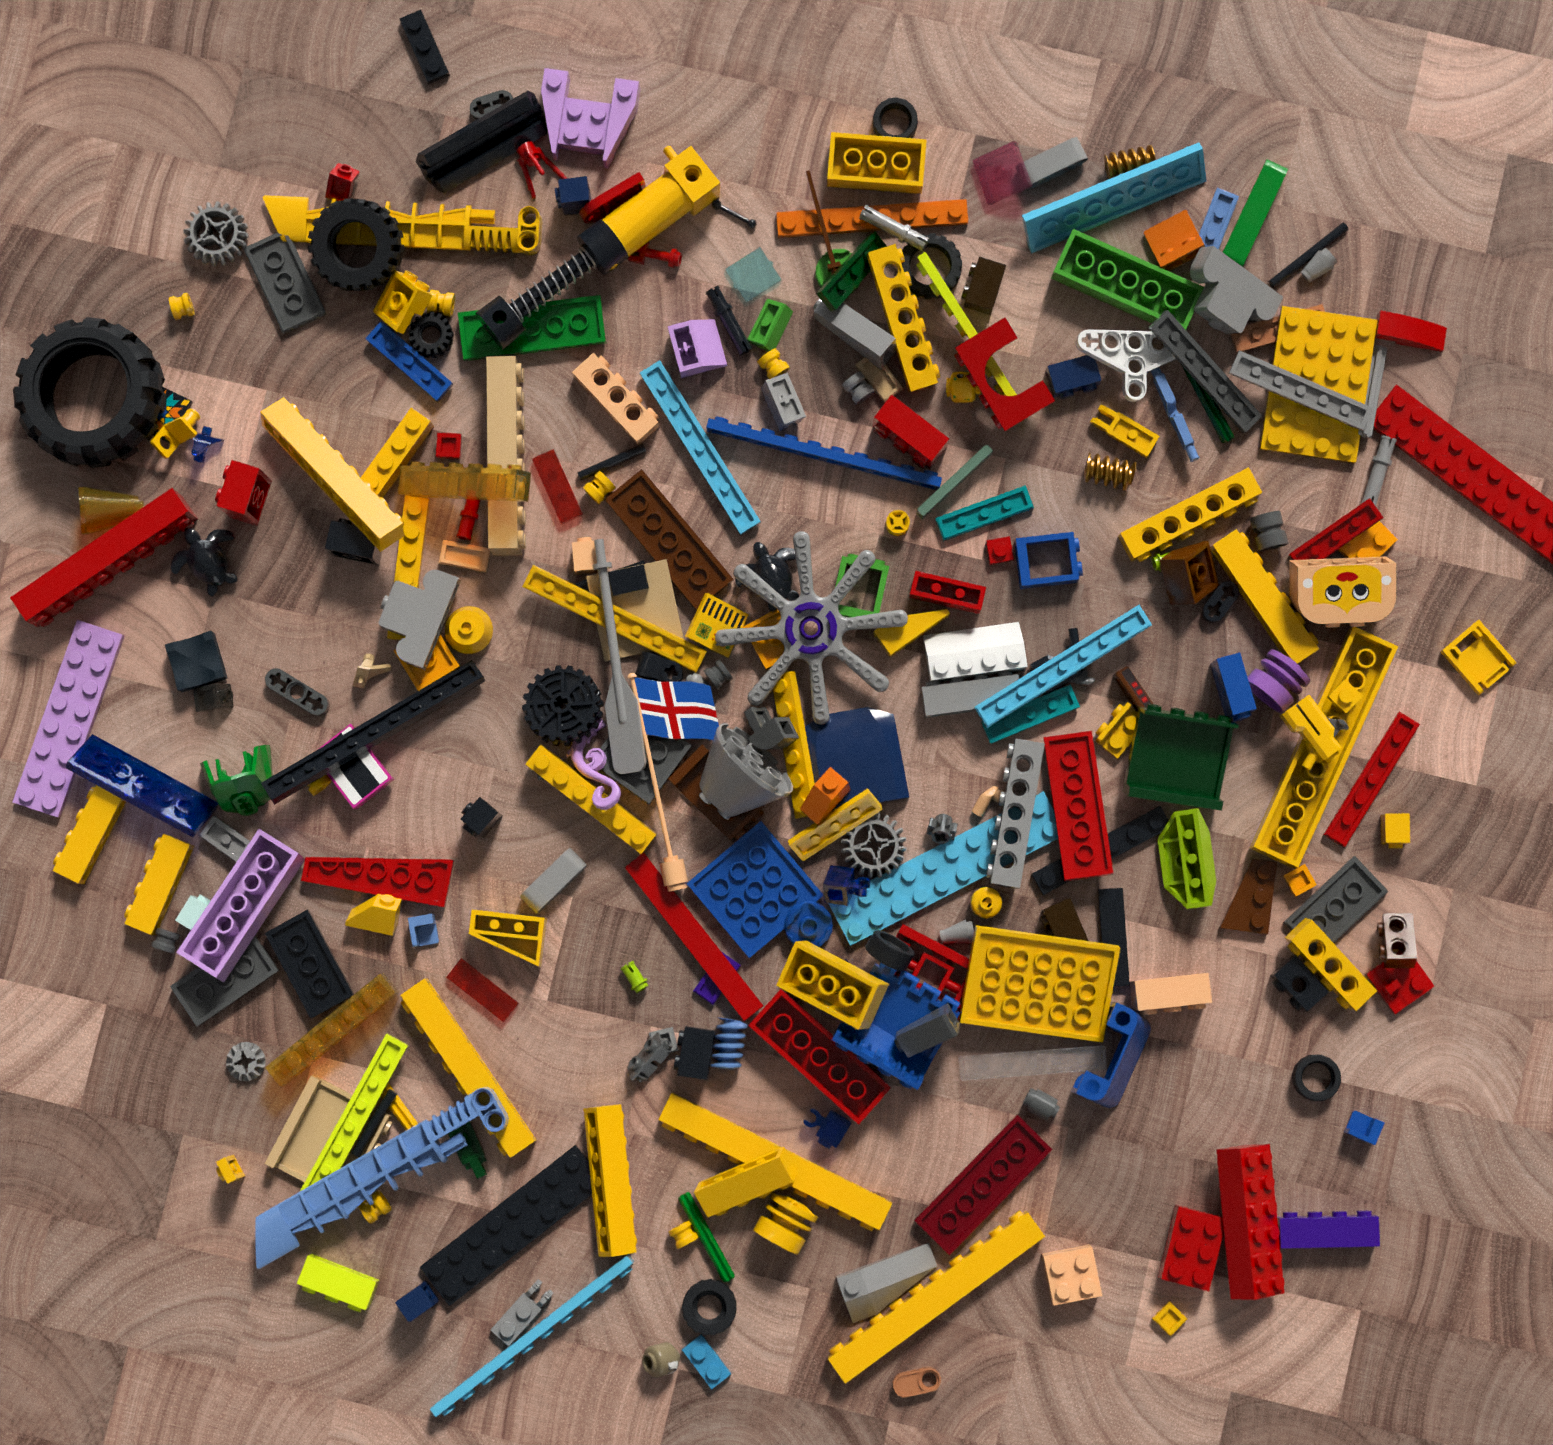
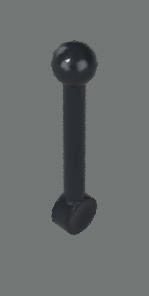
M719 200L712 202L714 210L720 209L745 222L749 228L756 227L757 222L754 219L749 220L728 209Z

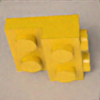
M394 270L373 312L396 332L404 334L411 323L413 315L418 314L422 316L433 295L428 291L430 286L417 280L418 276L407 270L404 273Z

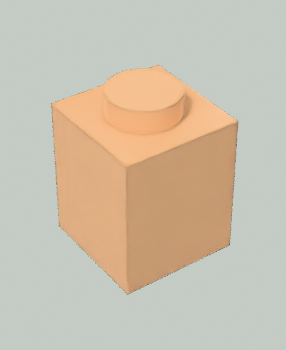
M591 537L578 538L577 542H572L574 572L576 574L598 573V570H593L592 567L593 564H597L594 540L592 541Z

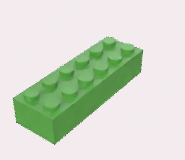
M1075 229L1072 230L1051 279L1149 323H1153L1164 311L1168 310L1185 330L1194 313V307L1204 289L1199 284Z

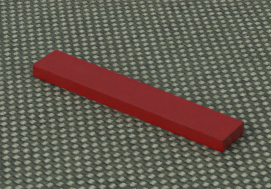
M1400 711L1396 714L1323 833L1325 837L1343 848L1347 845L1420 725L1418 722Z

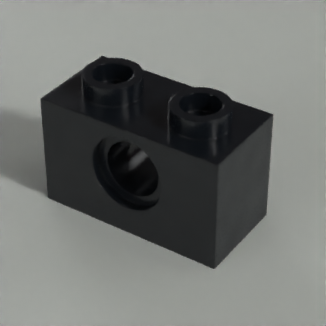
M1296 955L1288 958L1270 975L1274 979L1272 984L1281 993L1285 991L1289 995L1290 999L1288 1001L1297 1011L1301 1009L1303 1012H1308L1329 993ZM1296 978L1303 982V989L1300 992H1296L1292 988V982Z

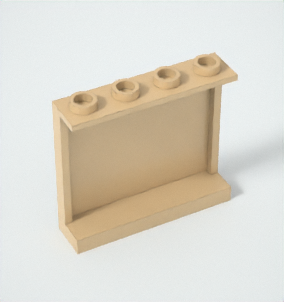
M311 1075L265 1164L272 1168L276 1167L305 1182L350 1101L352 1094L316 1075ZM377 1107L373 1109L342 1167L359 1158L351 1152L372 1119ZM386 1112L361 1156L381 1145L378 1142L382 1134L386 1136L393 1124L390 1121L392 1115Z

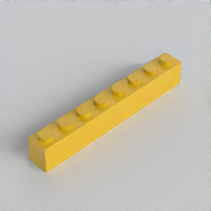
M283 397L260 412L262 426L380 552L404 537V522L400 515L394 514L389 509L387 502L374 493L372 486L359 477L357 470L353 466H348L338 450L334 451L330 447L326 437L323 434L319 435L315 431L311 421L304 419L300 415L295 404H290Z
M424 978L402 993L403 1001L400 1002L408 1014L413 1013L417 1019L414 1024L420 1033H426L430 1038L428 1045L435 1054L440 1053L444 1059L442 1062L444 1069L449 1075L454 1074L458 1080L455 1084L462 1095L466 1093L469 1095L483 1087H489L497 1094L508 1114L509 1123L503 1130L491 1132L486 1129L490 1136L493 1134L499 1141L496 1145L504 1156L508 1154L511 1158L535 1142L536 1138L428 978ZM481 1092L478 1100L482 1105H488L490 1096L486 1092ZM494 1113L490 1118L491 1124L499 1127L502 1124V1118L499 1114Z

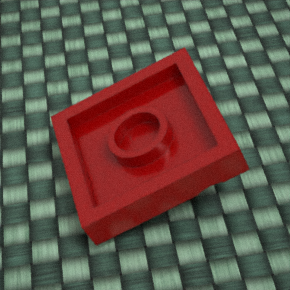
M1398 950L1394 954L1402 955L1403 953ZM1383 961L1365 974L1393 1014H1397L1435 987L1417 961L1414 968H1384Z

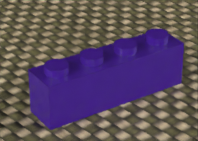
M1359 1210L1357 1215H1347V1211H1332V1216H1322L1321 1211H1309L1307 1216H1298V1212H1283L1282 1217H1277L1280 1231V1248L1380 1247L1379 1216L1372 1215L1370 1210Z

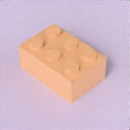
M1209 973L1130 981L1133 1011H1139L1140 1015L1157 1014V1009L1163 1008L1164 1012L1182 1011L1181 1006L1188 1005V1010L1206 1008V1003H1212Z

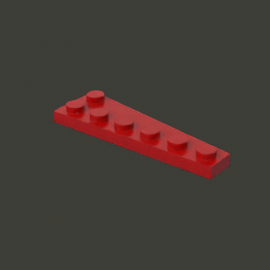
M306 857L301 881L374 895L388 894L402 900L445 908L455 860Z

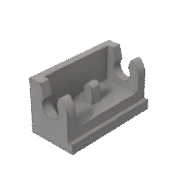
M788 373L765 381L761 390L779 432L785 430L793 423L795 425L799 424L806 415Z

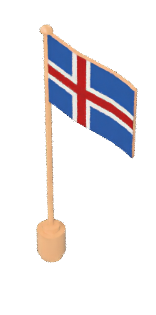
M630 673L627 679H630L632 691L638 700L644 747L668 857L663 858L664 863L660 864L662 878L668 892L687 888L686 882L688 881L684 859H678V855L673 856L647 735L669 739L713 740L719 724L711 686L697 682H659L636 678L637 675L635 673Z

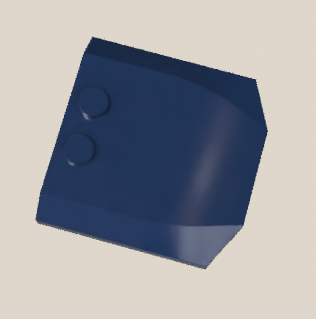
M871 707L831 713L826 724L819 725L812 721L805 727L814 782L816 783L830 767L849 782L851 790L832 811L867 788L880 803L909 798L894 714Z

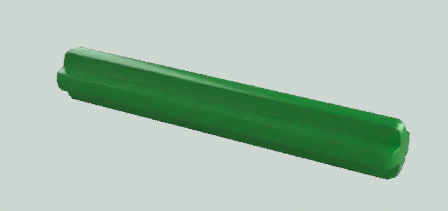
M689 1192L682 1194L678 1197V1200L722 1281L725 1283L732 1280L735 1274Z

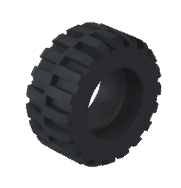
M344 199L343 201L332 203L329 208H324L320 212L321 216L313 221L314 229L309 231L308 238L311 239V245H308V253H312V265L317 266L319 269L317 273L321 278H326L328 280L327 283L340 287L341 290L346 291L371 290L385 284L387 279L393 275L396 267L400 266L402 262L400 255L401 252H404V245H401L403 233L402 230H398L397 225L399 223L396 218H392L389 215L390 211L385 207H380L378 203L365 199ZM352 222H360L370 227L377 243L373 260L361 268H353L344 264L338 256L336 249L338 233L343 226Z

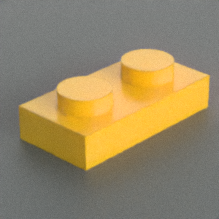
M234 1155L224 1157L216 1162L218 1165L216 1168L217 1174L222 1181L226 1180L227 1184L245 1177Z

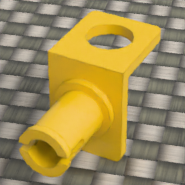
M187 409L182 417L164 424L150 443L165 459L169 458L181 443L196 437L197 432L192 427L200 420L199 413L194 409ZM162 436L169 440V449H164L160 445V438Z

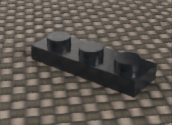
M421 9L399 18L428 85L450 76Z

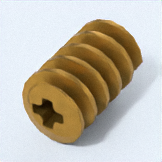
M1147 145L1146 152L1140 146L1137 148V152L1133 148L1128 149L1127 155L1124 150L1118 152V157L1114 152H1110L1108 158L1104 154V164L1108 179L1156 160L1152 145Z
M1089 452L1084 470L1085 482L1088 483L1091 477H1094V483L1097 485L1103 479L1104 487H1107L1109 482L1113 481L1114 489L1122 483L1123 491H1126L1128 486L1132 485L1136 462H1133L1129 468L1128 460H1124L1120 466L1118 458H1114L1112 463H1110L1109 456H1105L1101 461L1099 454H1095L1094 458L1091 459Z

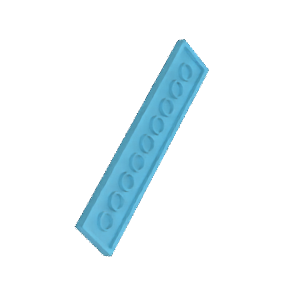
M1044 791L1035 797L1026 855L1058 839L1054 810ZM1012 807L1008 810V816L1012 820H1018L1021 817V811L1017 807ZM996 816L956 836L955 840L950 839L947 843L940 844L903 863L897 869H892L891 874L884 873L881 878L876 877L828 902L849 945L851 946L869 937L874 931L882 930L985 877L988 863L993 864L994 854H990L992 840H997L999 831L994 830ZM1007 831L1004 834V840L1008 844H1014L1017 841V835L1013 831ZM1002 855L1000 858V865L1002 867L1013 862L1009 855Z

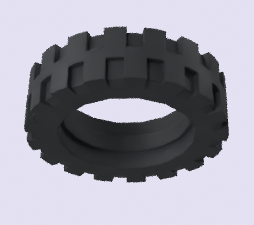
M936 233L922 234L930 238L927 246H924V248L938 249L947 256L950 271L944 282L952 291L957 285L962 271V260L959 250L956 249L952 241H948L947 237L943 235L936 236ZM907 244L902 249L905 259L902 267L904 272H909L912 285L909 286V289L916 297L920 298L921 296L925 297L924 299L931 300V298L936 296L930 286L917 281L910 269L911 259L919 249Z

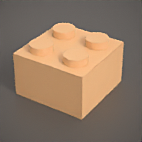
M1090 1244L1041 1254L1050 1300L1053 1306L1102 1296L1093 1247Z

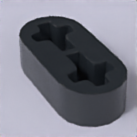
M1225 581L1221 583L1202 608V616L1207 622L1215 623L1222 619L1238 598L1239 588L1234 582ZM1231 587L1233 589L1231 591L1232 595H1234L1233 598L1228 596L1222 601L1220 599L1224 594L1222 588L1227 589ZM1219 603L1221 605L1217 610L1219 616L1214 615L1210 617L1208 615L1210 613L1207 609L1208 606L1213 608Z

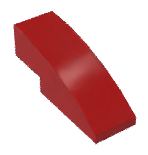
M1382 310L1377 314L1376 339L1394 341L1398 345L1440 352L1444 351L1447 327L1419 318Z

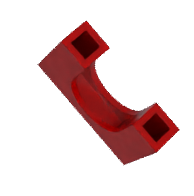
M1006 317L955 347L957 353L954 354L960 367L966 365L970 373L966 377L972 387L978 386L982 392L978 397L984 407H991L995 415L991 418L998 430L1003 427L1004 431L1055 401L1043 380L1014 396L1000 395L988 385L985 377V368L989 358L998 350L1018 339Z

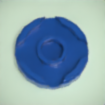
M814 901L801 902L795 905L785 918L784 930L786 936L793 945L795 941H808L820 947L829 939L832 933V917L822 904Z

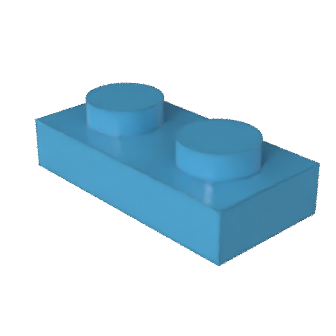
M702 1334L682 1348V1351L711 1389L731 1375L730 1370Z

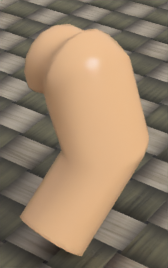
M992 786L979 796L972 812L982 817L992 799L999 803L1002 790H999L997 786Z

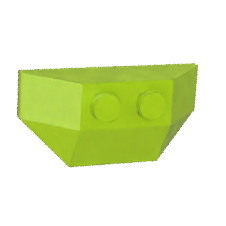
M1199 808L1175 811L1158 837L1164 888L1180 901L1186 909L1212 906L1216 874L1209 829Z

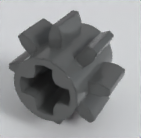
M939 814L935 819L930 818L927 835H932L931 837L934 842L945 844L950 839L955 840L958 823H953L952 817L947 814Z

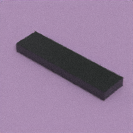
M1123 888L1098 889L1101 943L1118 945L1120 947L1114 986L1130 985Z

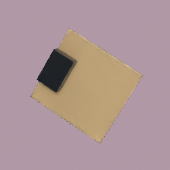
M667 559L608 572L612 604L684 639ZM599 575L586 576L589 592L602 598ZM597 624L604 660L609 661L610 654L606 628ZM617 634L620 658L642 654V651L651 652V650Z

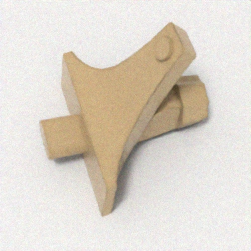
M364 655L363 663L357 668L352 686L364 688L370 678L390 671V664L373 665L375 663L374 655Z

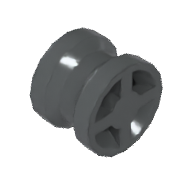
M717 660L712 668L704 670V673L717 690L722 687L725 681L733 679L720 660Z
M157 928L156 940L152 941L151 947L175 953L176 948L174 945L179 940L180 934Z

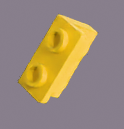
M1128 702L1124 706L1119 704L1110 714L1114 717L1108 725L1104 722L1095 732L1098 735L1095 742L1115 759L1120 757L1133 739L1138 713L1130 707L1131 704Z

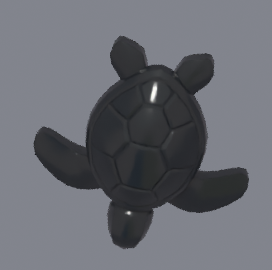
M186 528L184 537L190 548L189 550L177 552L171 562L173 574H178L187 563L193 576L207 584V593L212 597L217 593L218 586L222 585L225 581L227 583H236L238 581L237 576L228 572L227 555L218 545L224 541L234 540L233 533L228 530L217 529L210 532L206 540H201V536L196 530Z
M755 542L753 554L757 562L746 565L784 599L794 601L799 598V594L791 589L793 581L792 572L785 563L796 560L794 549L781 548L774 555H769V551L764 544ZM735 578L736 585L739 588L742 587L744 584ZM768 603L769 610L772 613L775 612L777 608Z

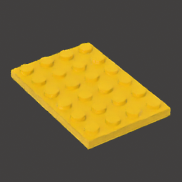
M1281 306L1272 365L1365 404L1378 320ZM1268 391L1260 450L1356 463L1360 435L1358 434L1359 430Z
M975 925L958 1021L964 1024L1103 1043L1120 947L1118 945Z

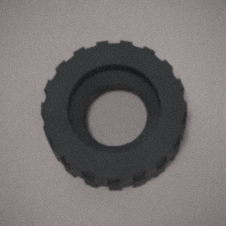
M713 1279L701 1280L693 1284L685 1294L682 1304L683 1317L687 1325L696 1333L699 1332L702 1335L711 1336L722 1333L725 1329L729 1328L736 1315L737 1302L734 1293L722 1281ZM705 1295H714L721 1302V1313L714 1319H705L698 1312V1302Z

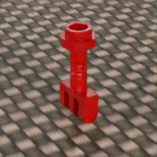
M648 242L634 252L638 256L630 255L627 259L630 262L644 265L645 259L648 257L666 261L669 267L674 268L675 266H680L682 253L672 248L671 252L648 248L650 244Z

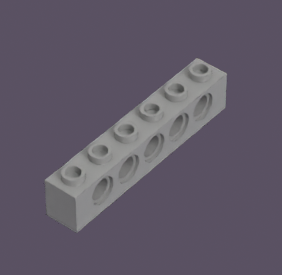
M1017 738L1013 744L1009 743L1007 758H1011L1010 767H1005L1003 782H1007L1005 792L1001 791L998 806H1003L1001 816H996L994 830L999 831L997 840H992L990 854H994L993 864L988 863L986 878H990L989 884L1014 889L1020 888L1045 743ZM1019 759H1025L1029 763V770L1026 772L1019 771L1016 767V762ZM1021 783L1025 787L1024 795H1015L1012 791L1013 784ZM1017 807L1021 811L1020 819L1012 820L1008 816L1009 808ZM1013 831L1017 835L1016 843H1006L1004 840L1005 832ZM1002 855H1009L1012 858L1013 865L1011 868H1003L1000 865Z

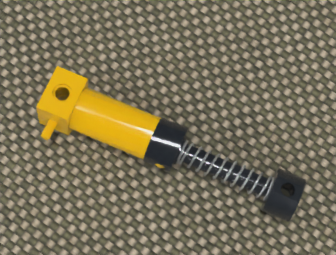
M671 146L665 147L663 153L670 161L664 165V174L605 218L598 220L578 235L577 240L581 247L578 249L579 253L576 256L571 254L572 258L569 261L563 260L564 264L561 267L556 266L557 270L552 273L548 271L549 275L546 278L541 277L542 281L538 284L533 282L534 287L531 289L526 288L527 292L523 295L518 293L519 298L515 301L511 299L512 303L508 304L501 296H497L475 313L484 329L502 350L526 333L522 324L525 316L531 317V312H538L540 305L546 306L547 300L553 301L555 294L561 295L562 289L568 290L570 283L576 284L577 278L583 279V273H591V268L593 267L594 269L597 268L603 275L608 274L627 260L631 254L685 214L690 212L694 217L720 197L719 180L692 146L685 149L679 155L675 153Z

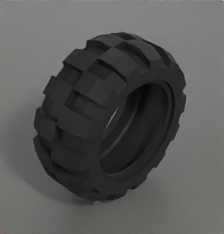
M86 317L83 322L76 323L71 319L55 325L54 333L49 336L42 333L30 345L34 349L28 359L21 358L15 375L20 380L19 386L13 389L14 407L20 411V424L26 434L38 444V447L58 460L76 467L79 465H88L91 468L106 467L111 465L112 460L120 458L124 461L139 452L137 446L145 438L150 441L159 427L155 423L158 414L164 413L167 395L162 389L165 378L160 363L155 360L152 351L133 332L120 324L114 325L108 323L105 319ZM104 355L118 359L125 370L127 394L123 406L117 415L104 426L90 431H73L64 428L59 422L54 409L55 387L63 372L74 362L88 356Z

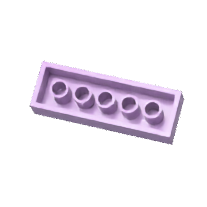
M258 829L176 953L224 983L305 861V858Z

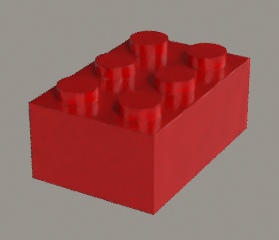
M893 395L888 398L874 416V432L882 439L888 438L894 442L893 447L900 453L905 454L907 452L913 457L912 461L922 469L926 467L930 470L948 446L949 438Z
M231 460L230 465H226L223 472V479H225L223 487L219 488L216 493V506L232 519L258 526L272 480L260 468Z
M1175 1204L1158 1277L1162 1280L1209 1292L1224 1233L1223 1217Z

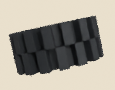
M424 312L423 316L415 317L416 321L411 322V329H409V339L414 349L420 355L423 354L427 358L429 356L437 358L436 355H444L443 352L445 350L448 352L450 344H453L452 337H454L448 320L438 313L437 315L434 312H430V314ZM434 326L440 330V338L435 343H426L422 338V333L427 327Z

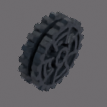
M557 665L553 671L547 668L544 670V675L537 674L534 677L535 683H529L527 686L529 693L523 695L526 704L522 705V710L526 713L524 718L534 734L541 737L542 741L546 743L551 741L554 746L564 743L565 747L570 746L572 741L579 744L582 742L583 736L589 738L592 735L590 730L592 728L597 729L599 726L597 719L603 717V712L600 711V708L604 706V702L600 697L602 694L589 675H585V672L581 669L575 671L573 666L569 665L566 669H562L561 665ZM565 702L566 708L561 709L560 704Z

